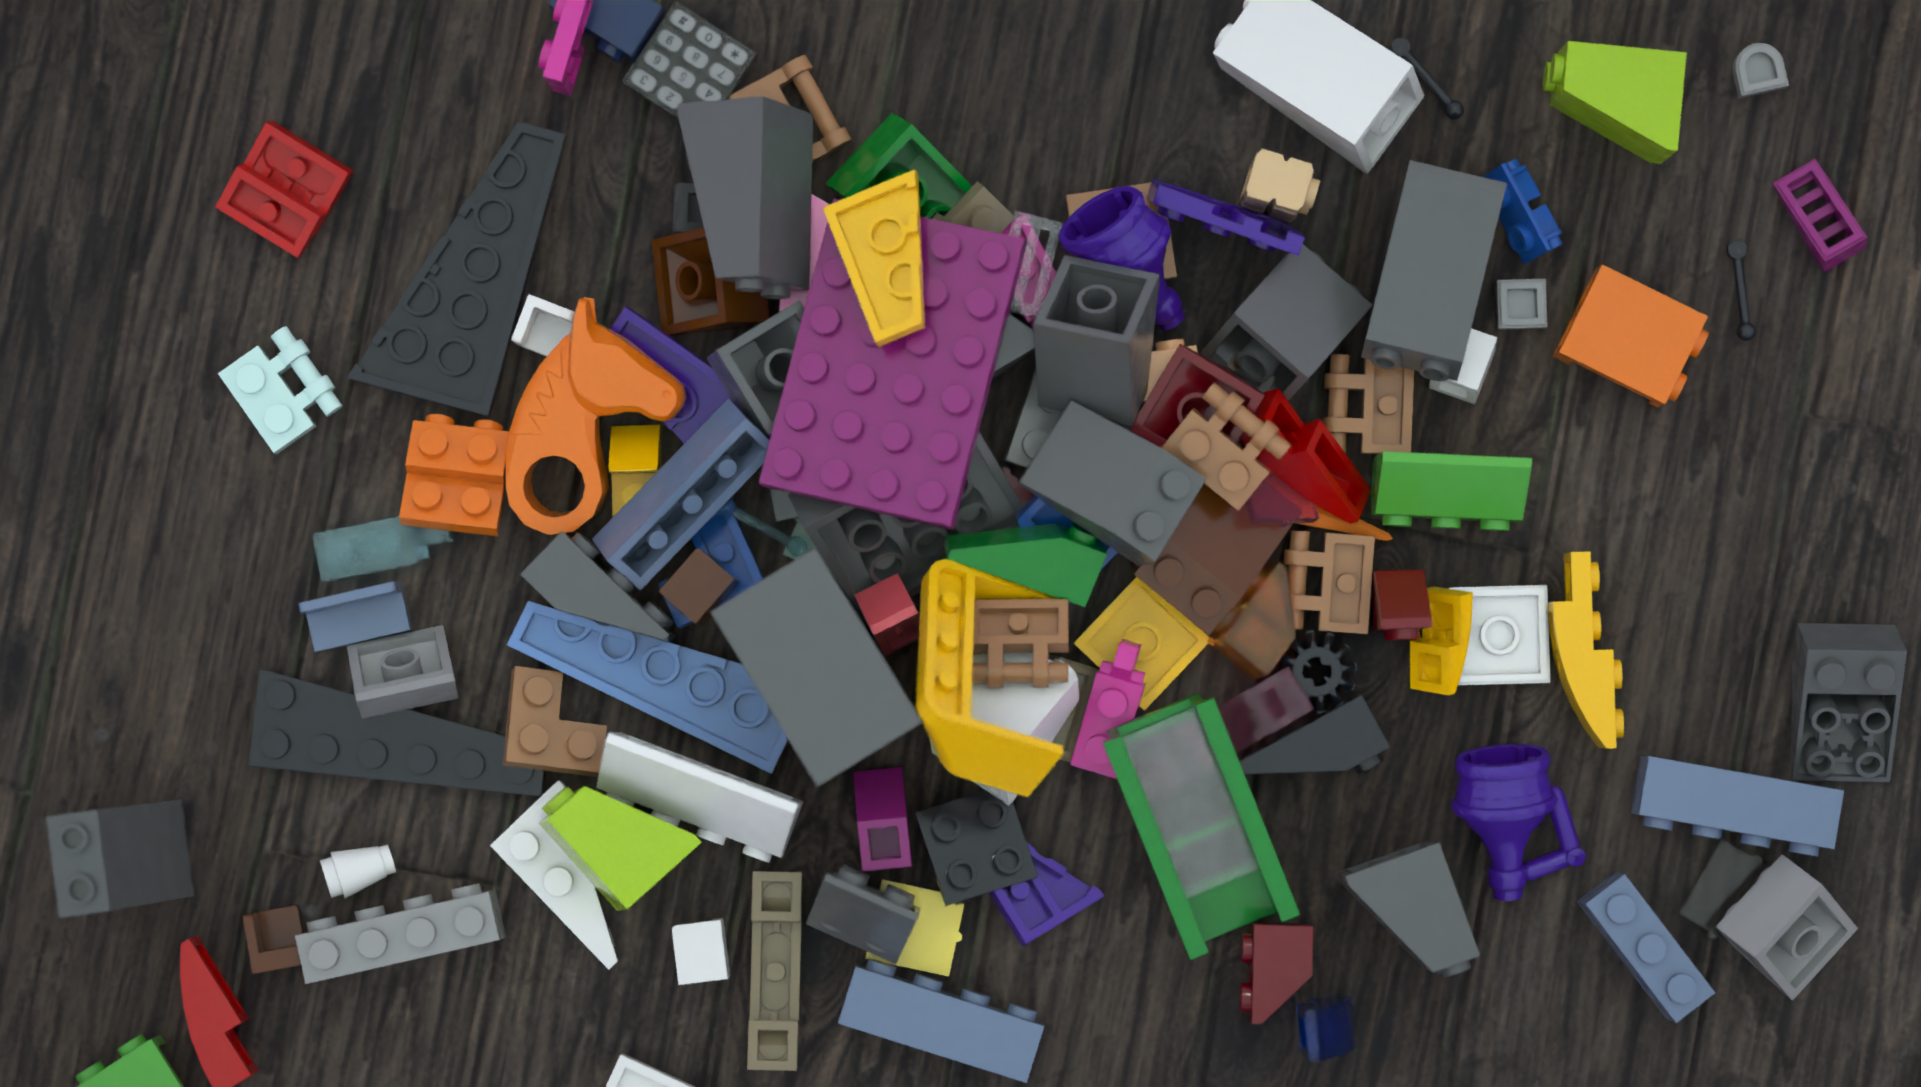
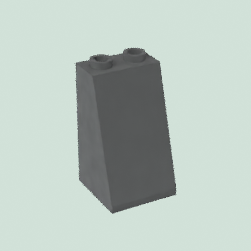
M764 96L678 103L677 114L715 277L735 283L736 291L760 292V297L766 299H788L792 290H809L813 114Z
M1410 160L1361 358L1369 359L1374 365L1384 369L1393 370L1402 367L1419 371L1421 376L1433 381H1445L1447 379L1457 381L1463 364L1507 183Z
M183 799L46 817L59 918L113 911L195 896Z

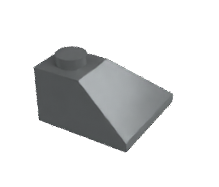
M800 301L795 302L707 357L708 362L731 399L766 436L772 433L804 313V307Z

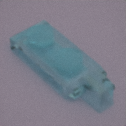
M399 516L312 534L321 582H330L418 564L420 560L430 558L429 546L453 542L451 531L400 525Z

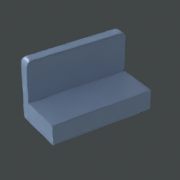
M396 581L298 603L300 613L307 616L314 652H322L349 644L413 631L403 585Z

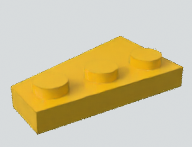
M914 169L823 207L872 336L878 347L925 328L918 173Z

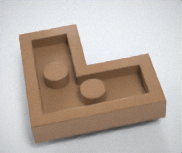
M515 666L512 669L503 755L504 766L591 777L599 776L607 726L559 720L563 672Z

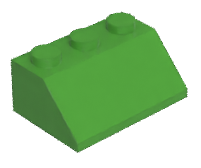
M1383 451L1372 459L1370 516L1382 517L1383 526L1411 527L1412 518L1431 519V528L1461 529V520L1480 521V530L1509 531L1510 522L1517 523L1522 521L1524 517L1532 470V458Z

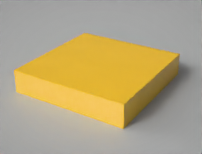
M1136 577L1073 644L1099 669L1103 660L1114 663L1116 652L1122 639L1142 644L1135 670L1145 672L1143 683L1146 684L1139 705L1145 711L1212 639Z

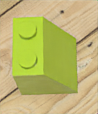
M1568 41L1557 54H1553L1551 62H1546L1543 75V91H1550L1549 105L1649 163L1662 164L1678 151L1687 52Z
M586 786L574 792L569 787L562 789L542 807L547 816L539 822L541 827L616 911L627 910L701 843L696 835Z

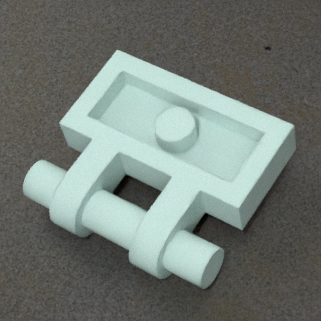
M287 326L282 327L271 335V339L281 351L276 357L270 360L260 346H256L218 373L275 454H278L316 427L306 412L315 403L319 405L326 417L334 414L342 407V404L333 393L335 386L327 375L321 376L307 356L310 350L302 339L296 340ZM291 367L306 387L296 396L281 376L282 373Z

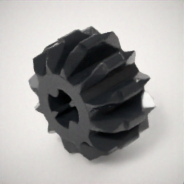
M1309 630L1305 632L1304 636L1306 649L1301 646L1297 639L1291 637L1287 640V645L1295 656L1292 658L1284 653L1276 654L1275 660L1281 664L1288 665L1289 671L1274 673L1273 680L1280 682L1290 679L1292 685L1283 689L1280 696L1286 700L1291 698L1297 691L1301 694L1296 702L1297 710L1304 711L1312 696L1316 713H1324L1326 708L1324 695H1327L1332 704L1340 706L1344 701L1335 688L1338 686L1344 690H1354L1355 684L1350 680L1341 678L1342 672L1356 671L1357 664L1355 662L1340 664L1339 659L1350 651V647L1347 644L1339 646L1334 652L1330 651L1334 642V634L1326 633L1322 638L1320 647H1317L1315 632ZM1310 658H1316L1319 666H1326L1327 677L1319 678L1323 682L1321 685L1314 686L1312 678H1304L1303 667H1310V664L1307 662Z

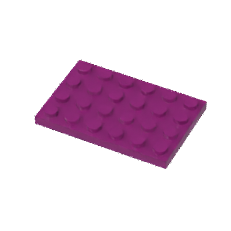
M833 199V203L840 201L839 199ZM920 217L925 328L878 347L872 336L830 225L827 222L759 484L765 488L954 530L1027 243L1024 238Z

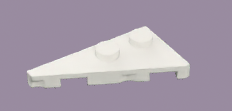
M558 780L490 846L609 970L617 963L618 959L614 949L613 938L601 907L598 890L539 824L547 816L542 807L562 789L566 788L565 784Z

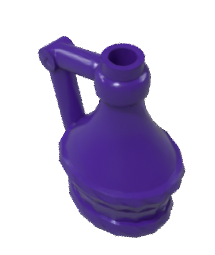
M1131 186L1116 187L1087 201L1072 213L1062 225L1058 235L1063 250L1077 258L1160 274L1155 324L1161 330L1166 331L1175 328L1183 321L1185 312L1182 309V300L1173 288L1167 286L1164 278L1163 263L1166 246L1171 235L1169 222L1166 218L1157 215L1146 206L1141 191Z
M1524 744L1483 746L1459 754L1455 761L1454 767L1459 775L1456 795L1450 807L1480 837L1486 847L1492 864L1487 870L1488 884L1493 889V897L1497 900L1513 901L1523 897L1522 888L1526 885L1527 880L1538 879L1568 866H1580L1586 859V854L1580 846L1564 792L1559 786H1551L1547 773L1551 757L1549 752L1542 747ZM1550 812L1561 848L1522 864L1524 849L1531 833Z

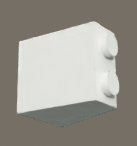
M975 653L973 655V663H988V653ZM1004 653V663H1033V653ZM1054 658L1053 661L1049 659V663L1064 662L1058 658ZM1068 665V682H1049V687L1033 688V683H1004V688H988V683H972L971 718L1052 743L1079 701L1077 675ZM930 740L931 751H932V753H933L934 755H936V756L938 757V755H937V753H936V751H935V749H934V747H933V744H932V742H931V740ZM973 781L997 799L1002 800L1007 806L1018 795Z

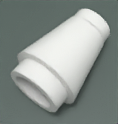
M388 844L380 847L374 846L330 852L331 857L320 860L331 898L343 894L346 899L387 877V875L396 873Z

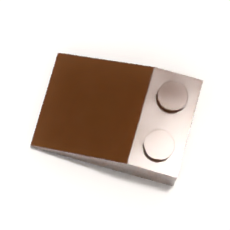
M1263 482L1239 511L1204 483L1156 561L1137 566L1131 561L1129 563L1136 577L1209 636L1245 594L1300 514Z

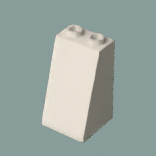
M1245 0L1243 4L1244 10L1233 25L1231 23L1227 24L1216 38L1213 55L1220 68L1368 174L1424 98L1413 65L1311 0Z

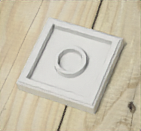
M1547 585L1448 588L1473 593L1469 644L1458 685L1550 683Z

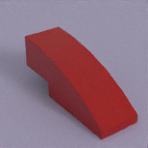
M1279 388L1264 392L1265 396L1254 415L1264 423L1269 420L1279 428L1277 433L1292 446L1280 460L1265 448L1259 453L1257 458L1273 474L1315 505L1350 524L1358 522L1371 493V488L1321 419L1304 424ZM1244 431L1240 436V439L1246 446L1252 439Z
M199 936L187 939L180 945V980L183 1008L190 1037L202 1069L212 1087H235L259 1071L234 1031L236 1027L250 1018Z

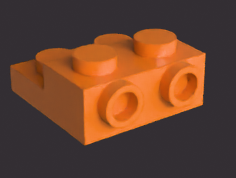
M442 414L427 415L425 421L413 420L405 463L407 474L399 513L400 525L498 537L506 492L505 447L509 431H503V426L492 420H477L474 422V427L454 425L455 421L452 418Z

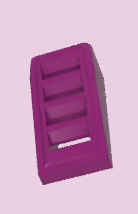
M1816 159L1773 183V188L1824 272L1866 248V234ZM1813 180L1818 186L1817 188L1795 199L1792 192ZM1825 198L1826 205L1808 215L1805 214L1803 209ZM1833 215L1836 217L1837 222L1817 232L1814 227L1815 225ZM1842 233L1846 234L1847 238L1830 248L1826 246V242Z

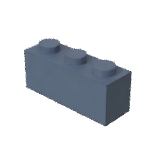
M1614 872L1576 901L1666 1019L1677 1023L1715 994L1714 990L1625 874Z

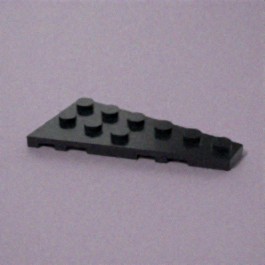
M518 121L487 167L485 175L471 196L467 197L457 212V217L444 236L442 235L399 298V303L385 324L379 328L371 340V345L359 363L355 364L346 377L347 379L486 417L491 416L565 148L566 134Z

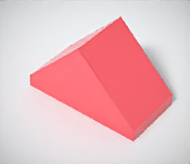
M898 573L854 594L885 656L919 640L920 616Z

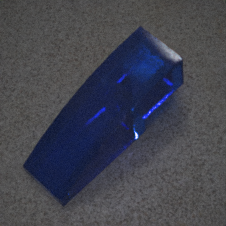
M1351 996L1312 999V1003L1297 1004L1300 1053L1309 1062L1337 1057L1356 1048Z

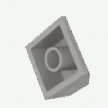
M1783 854L1760 874L1757 882L1739 902L1733 904L1727 910L1725 917L1716 926L1743 957L1792 1001L1858 929L1825 887Z

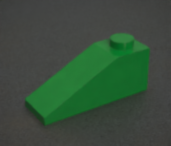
M1055 523L947 535L943 544L946 557L949 560L1060 599H1068V602L1083 607L1088 602L1107 556L1103 542L1076 523H1072L1070 528Z

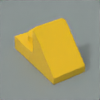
M661 425L611 426L608 472L612 476V518L662 467Z

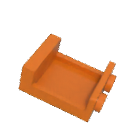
M1602 264L1594 270L1552 357L1568 365L1576 363L1649 399V404L1658 408L1665 405L1668 399L1675 402L1687 380V375L1681 373L1689 355L1696 358L1706 342L1709 332L1702 328L1708 316Z

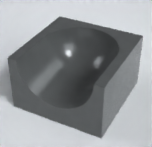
M816 548L711 611V614L817 787L923 723L915 706Z

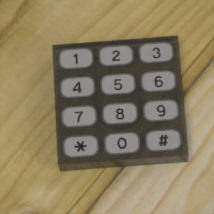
M674 1L622 83L679 120L677 114L678 103L729 99V96L733 94L756 59L757 53L677 1Z

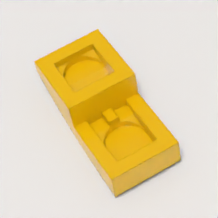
M1433 586L1427 588L1432 628L1422 629V637L1410 641V689L1449 696L1455 694L1465 664L1471 631L1473 593Z

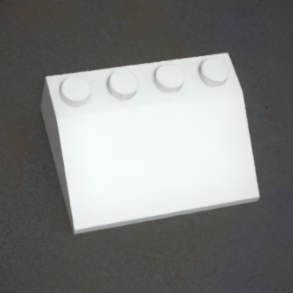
M622 732L608 733L596 788L606 791V796L631 807L634 806V803H638L653 809L651 816L678 827L680 820L699 827L696 835L711 842L724 845L726 837L745 844L742 853L768 863L772 855L780 858L783 857L804 802Z

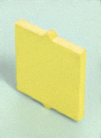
M882 879L880 890L885 892L888 884H891L915 895L913 905L920 908V913L896 964L869 952L866 953L865 959H873L887 964L949 977L956 942L962 940L959 927L964 904L956 906L954 903L945 906L940 891Z

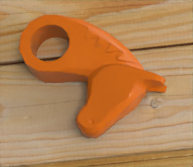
M579 298L570 333L543 360L526 386L518 403L505 447L506 492L509 506L525 526L547 535L559 534L561 531L564 533L574 532L602 509L610 487L600 438V416L624 412H639L650 419L666 422L673 419L684 407L687 398L685 385L676 376L650 358L630 340L597 323L593 298ZM553 455L564 457L574 463L581 472L585 485L583 498L573 511L562 513L549 510L540 504L534 495L531 483L533 470L544 457Z

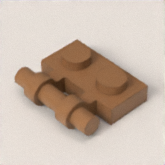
M1331 354L1330 373L1325 374L1324 389L1329 390L1328 417L1323 418V423L1342 450L1346 453L1347 434H1361L1360 454L1378 455L1383 451L1411 453L1414 370L1402 367L1393 370L1384 369L1374 365L1371 360L1364 358L1363 374H1349L1350 355ZM1349 390L1363 391L1362 418H1347Z
M1214 382L1202 398L1217 410L1215 414L1208 420L1195 408L1192 409L1162 446V449L1207 478L1204 483L1239 511L1271 471L1256 459L1259 453L1265 448L1280 460L1292 445L1277 433L1279 428L1271 421L1267 420L1264 423L1242 405L1245 400L1234 391L1229 395ZM1229 420L1252 438L1245 448L1241 447L1221 430Z
M1291 530L1289 550H1284L1283 564H1288L1286 594L1281 593L1280 608H1285L1284 628L1303 629L1304 610L1319 611L1318 631L1368 634L1375 536L1324 533L1323 552L1309 551L1310 532ZM1308 566L1322 567L1320 596L1306 595Z
M1068 599L975 600L973 653H988V663H973L972 683H988V688H1004V683H1033V688L1049 687V682L1069 681L1068 662L1049 663V652H1069ZM1004 653H1033V663H1004Z

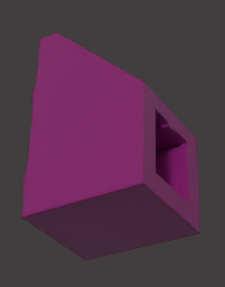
M902 767L853 772L862 872L912 866Z

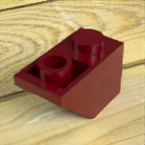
M1424 570L1372 572V631H1384L1385 640H1412L1420 638V630L1432 628V616Z
M1251 922L1250 933H1242L1241 962L1250 963L1249 983L1241 982L1240 1012H1248V1021L1251 1024L1264 1023L1312 977L1314 926L1299 923Z

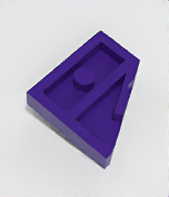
M1028 843L1027 845L1038 877L989 893L1022 947L1104 897L1100 889L1094 885L1089 887L1066 872L1067 868L1052 858H1044L1038 854L1035 847Z

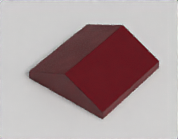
M1179 344L1138 413L1133 426L1129 429L1162 448L1192 409L1195 408L1208 420L1215 414L1217 410L1202 398L1214 382L1229 395L1233 391L1245 400L1242 405L1253 414L1265 394L1224 366ZM1230 420L1221 429L1235 442L1239 440L1243 433Z

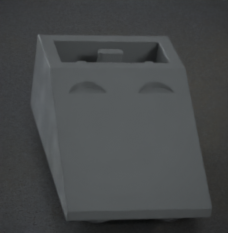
M561 531L520 574L555 609L669 642L676 638L669 630L674 621L654 602L649 601L644 606L635 598L633 594L638 588L616 568L613 567L608 572L598 562L603 556L600 550L579 532L572 537Z
M1797 623L1792 663V780L1890 782L1907 650L1895 625Z
M843 864L839 871L831 868L825 875L806 925L896 964L920 913V908L913 905L915 895L891 884H888L885 892L867 884L870 875L846 864Z

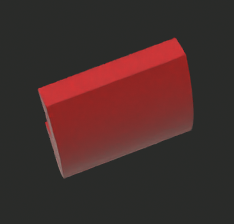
M271 120L264 124L245 162L236 167L215 208L296 258H299L319 231L354 170Z

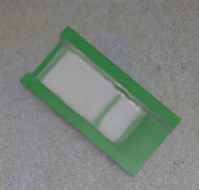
M1196 693L1107 730L1110 739L1102 743L1190 960L1209 953L1205 941L1273 913L1277 914L1281 922L1300 915L1214 697L1203 700Z

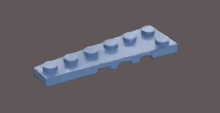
M530 601L527 602L507 643L508 646L771 774L789 740L741 663Z

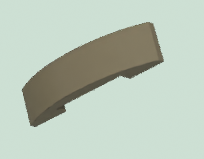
M753 871L747 1070L797 1071L801 981L802 872Z

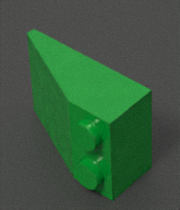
M891 113L825 183L842 200L915 169L918 173L920 217L932 219L937 212L944 217L972 187L911 123L894 113Z

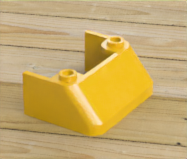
M938 560L933 563L921 582L917 711L941 764L950 773L964 779L1029 797L1061 758L1063 746L971 718L973 655L975 654L973 653L975 600L1060 598L952 560Z

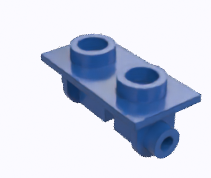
M1516 158L1506 164L1499 165L1483 177L1507 183L1499 219L1507 232L1510 246L1518 253L1525 265L1543 253H1547L1562 245L1559 238L1562 231L1557 226L1546 204L1531 210L1528 202L1539 197L1541 194L1528 172L1526 164L1520 166Z

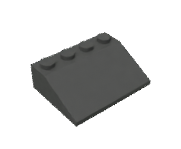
M980 431L978 432L954 530L792 493L788 494L805 531L865 624L867 621L854 594L898 573L910 598L921 592L922 579L933 563L938 560L947 559L943 545L947 535L1019 528L1015 515L1023 508Z

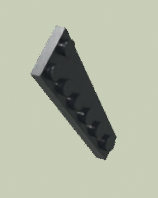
M259 669L248 766L531 796L543 795L546 773L543 770L504 766L505 735L411 709L362 719L355 694L270 670Z

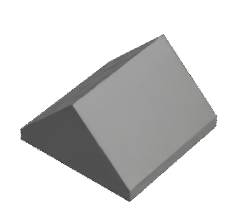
M443 625L347 645L356 702L362 719L459 698Z

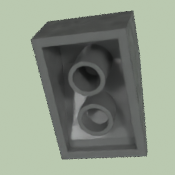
M1071 400L1066 405L1017 484L1137 566L1156 561L1207 478L1166 450Z

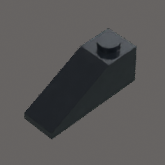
M1357 695L1342 705L1334 707L1239 759L1244 774L1347 771L1353 767L1357 774H1360L1383 762L1384 760L1380 752L1390 748L1363 696Z

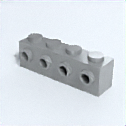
M480 883L451 889L453 899L437 903L433 902L432 894L403 900L405 910L385 914L384 905L355 911L356 921L337 925L336 916L306 922L308 932L295 935L305 984L501 940L506 935L496 889L482 892Z

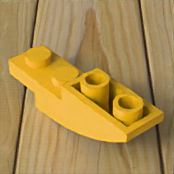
M1591 551L1569 552L1564 554L1565 601L1548 602L1549 639L1560 682L1583 728L1598 748H1616V738H1623L1624 734L1622 709H1615V689H1621L1622 665L1620 660H1614L1613 650H1594L1593 641L1600 640L1601 638L1600 612L1592 611V592L1598 591L1600 584L1598 562H1591Z

